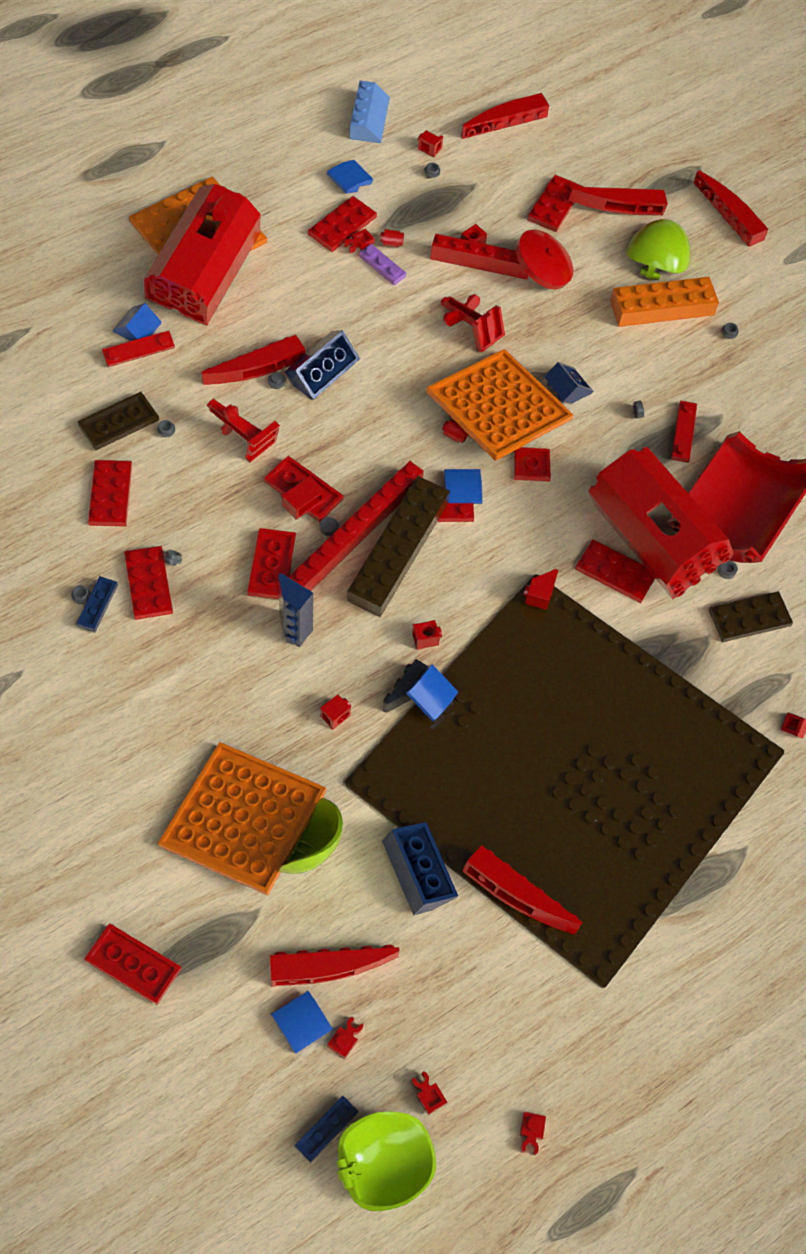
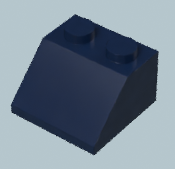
M557 362L544 376L548 381L547 385L557 392L558 399L563 403L568 402L572 404L594 392L574 367Z

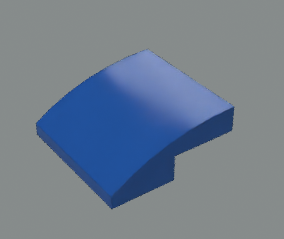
M355 160L343 162L327 171V175L345 194L358 192L360 186L371 185L373 182V178Z
M444 469L445 489L450 490L449 503L482 504L480 469Z
M431 664L425 669L421 677L414 681L406 694L433 722L447 708L458 691Z
M308 990L271 1013L279 1030L285 1036L295 1054L333 1030Z

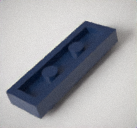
M99 576L76 623L78 628L96 633L118 587L117 581Z
M342 1096L295 1144V1148L311 1164L353 1120L359 1111Z

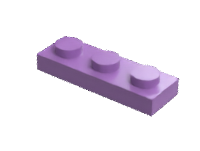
M372 244L360 252L359 257L391 284L396 285L406 277V272Z

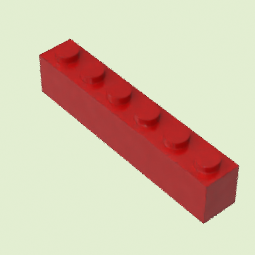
M435 233L431 248V260L525 280L528 279V275L517 259L516 250Z

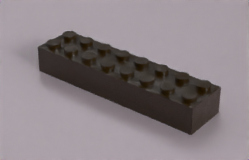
M417 475L349 587L347 602L381 618L448 505L450 490Z

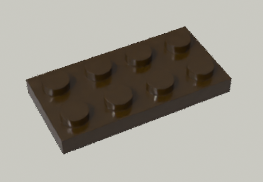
M138 392L77 422L95 451L159 421V415L144 394Z
M779 591L712 606L709 609L722 643L791 627L793 624Z

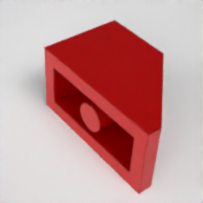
M553 569L532 579L530 585H526L523 595L527 596L525 604L547 610L558 575V569Z

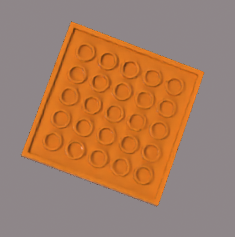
M212 176L130 215L129 221L159 255L199 187L220 184ZM207 215L197 233L212 239L222 221H212V217ZM261 230L251 251L267 243V237Z
M505 349L428 386L426 390L494 461L556 429L573 418V414Z
M219 742L160 838L158 845L268 896L281 873L279 869L287 863L314 815L317 802L324 797L327 789L320 784Z

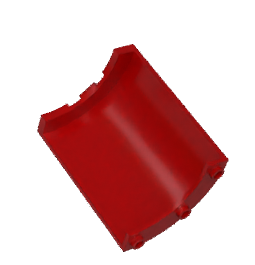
M740 431L726 436L688 491V494L729 539L734 554L729 561L758 563L763 561L806 494V459L784 461L779 456L766 452L764 454L755 449L756 445L749 441ZM672 515L667 523L675 533H678L680 523Z

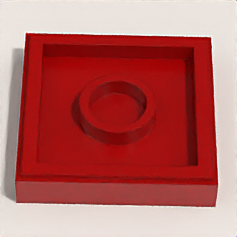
M520 447L514 451V480L550 482V449Z

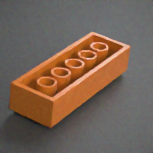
M709 276L613 288L610 303L618 327L713 316L717 310L719 300Z

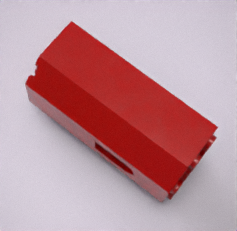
M218 184L199 187L144 278L145 299L170 310L176 309L181 315L207 326L260 235L261 214L247 197ZM222 196H225L226 220L221 222L212 239L198 234L197 231L206 216L212 217L213 205Z
M644 447L640 451L635 449L628 450L598 473L596 485L591 486L588 491L598 511L672 599L682 596L686 589L697 585L701 581L700 577L703 574L707 573L709 575L713 573L717 566L728 562L732 555H734L729 539L648 447ZM662 503L680 523V530L675 535H665L647 514Z

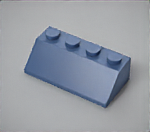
M359 81L350 124V139L381 144L390 97L375 82Z

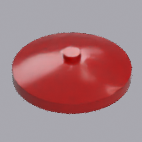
M536 229L527 230L518 238L515 246L516 256L521 267L532 280L545 288L554 290L565 287L571 281L574 272L572 260L558 240L550 234Z

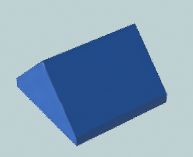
M146 303L132 307L113 329V332L133 341L151 336L161 325V320Z

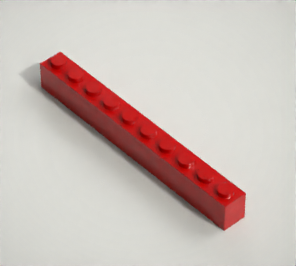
M409 461L288 578L312 591L400 505L417 475L423 478L424 470L412 461Z

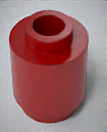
M385 229L384 232H381L380 242H383V246H403L404 233L400 232V230Z
M453 419L446 421L442 427L443 435L457 443H464L468 437V434Z

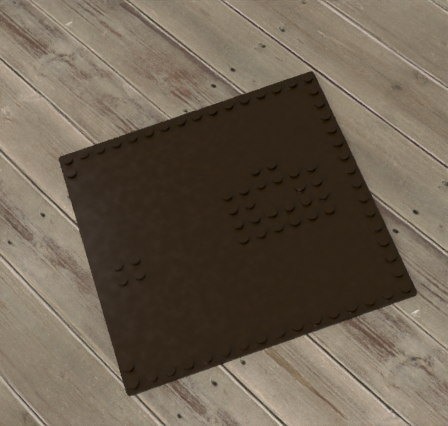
M535 574V575L526 583V585H530L532 579L535 578V577H537V576H540V575ZM525 585L443 674L458 691L447 708L432 722L415 704L346 779L345 785L398 828L426 822L446 866L599 987L606 988L783 756L784 750L555 586L547 610L525 604L527 597L523 596L526 588ZM481 845L491 850L496 857L508 863L513 870L525 876L530 883L542 889L547 896L559 902L568 912L576 915L583 922L576 934L567 933L532 919L495 897L463 872L469 858Z

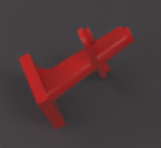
M476 294L470 295L465 304L450 296L444 297L441 300V306L450 311L444 314V323L451 327L463 320L472 326L477 351L484 352L505 336L501 307L495 305L481 315L474 311L480 303V297Z
M216 399L210 400L207 404L209 411L225 423L220 429L223 435L226 436L234 430L248 442L245 458L250 463L276 443L280 428L276 421H273L265 429L261 430L239 416L238 407L235 405L232 406L230 404L225 407Z

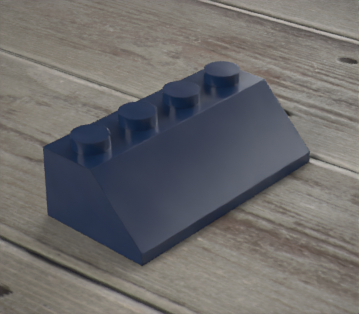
M343 330L331 331L284 372L295 388L311 400H314L359 361L360 358Z
M280 573L278 575L279 615L283 635L288 643L300 647L313 631V592Z
M426 822L392 829L386 835L382 843L413 916L432 911L458 897Z

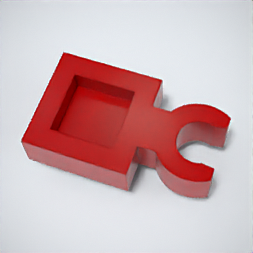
M365 228L353 234L352 239L345 240L344 247L350 246L349 252L353 253L358 247L363 250L369 245L374 244L375 238Z
M354 1017L348 1019L347 1029L344 1030L339 1027L327 1044L328 1048L346 1059L358 1042L354 1035L361 1033L364 1024L362 1023L358 1028L351 1026Z
M423 1071L421 1075L424 1078V1082L418 1083L414 1077L412 1078V1084L416 1089H420L421 1092L417 1094V1098L429 1116L448 1102L436 1083L431 1086L429 1085V1076Z
M529 1112L523 1113L520 1136L526 1137V1140L521 1145V1153H525L526 1146L531 1145L534 1149L533 1155L536 1156L539 1151L536 1139L543 1140L546 1116Z

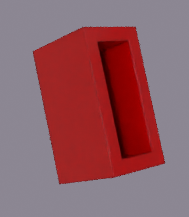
M309 476L299 481L292 489H288L283 493L282 506L297 520L324 501L325 490Z

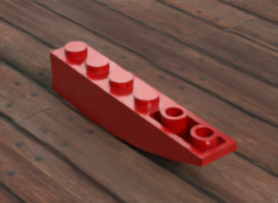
M542 93L505 102L486 110L463 124L461 137L465 139L546 118L550 105Z
M697 171L693 183L741 237L742 241L748 247L764 241L769 229L752 209L723 184L704 172Z
M572 186L568 196V201L583 206L631 215L663 216L668 205L665 191L660 189Z
M296 334L201 371L203 385L239 382L277 372L293 365L305 354V347Z
M482 845L469 858L463 869L465 874L495 897L532 919L573 935L576 934L583 923L576 915L568 912L559 902L551 899L542 889L534 886L525 876L517 873L508 863L500 860L491 850L486 849Z
M384 945L381 948L375 949L372 946H364L359 950L344 947L340 948L339 951L320 949L313 953H309L307 950L297 951L296 954L276 952L274 955H270L271 987L317 984L358 975L398 958L400 949L399 947H394V945Z

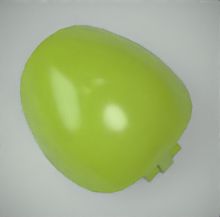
M659 219L644 225L631 238L626 247V254L629 258L649 266L648 270L642 268L640 275L646 276L650 280H659L661 274L655 272L656 268L671 273H682L688 269L690 264L688 236L681 225L672 220Z
M326 798L319 799L315 806L314 815L287 863L281 866L279 872L302 874L314 870L322 865L335 851L342 836L343 818L340 810L332 801Z
M391 1111L370 1114L352 1123L340 1137L338 1144L339 1161H336L339 1170L337 1175L339 1181L343 1183L344 1190L347 1189L354 1202L363 1209L386 1211L406 1205L417 1198L429 1186L435 1175L436 1156L431 1138L424 1125L417 1118L409 1114Z

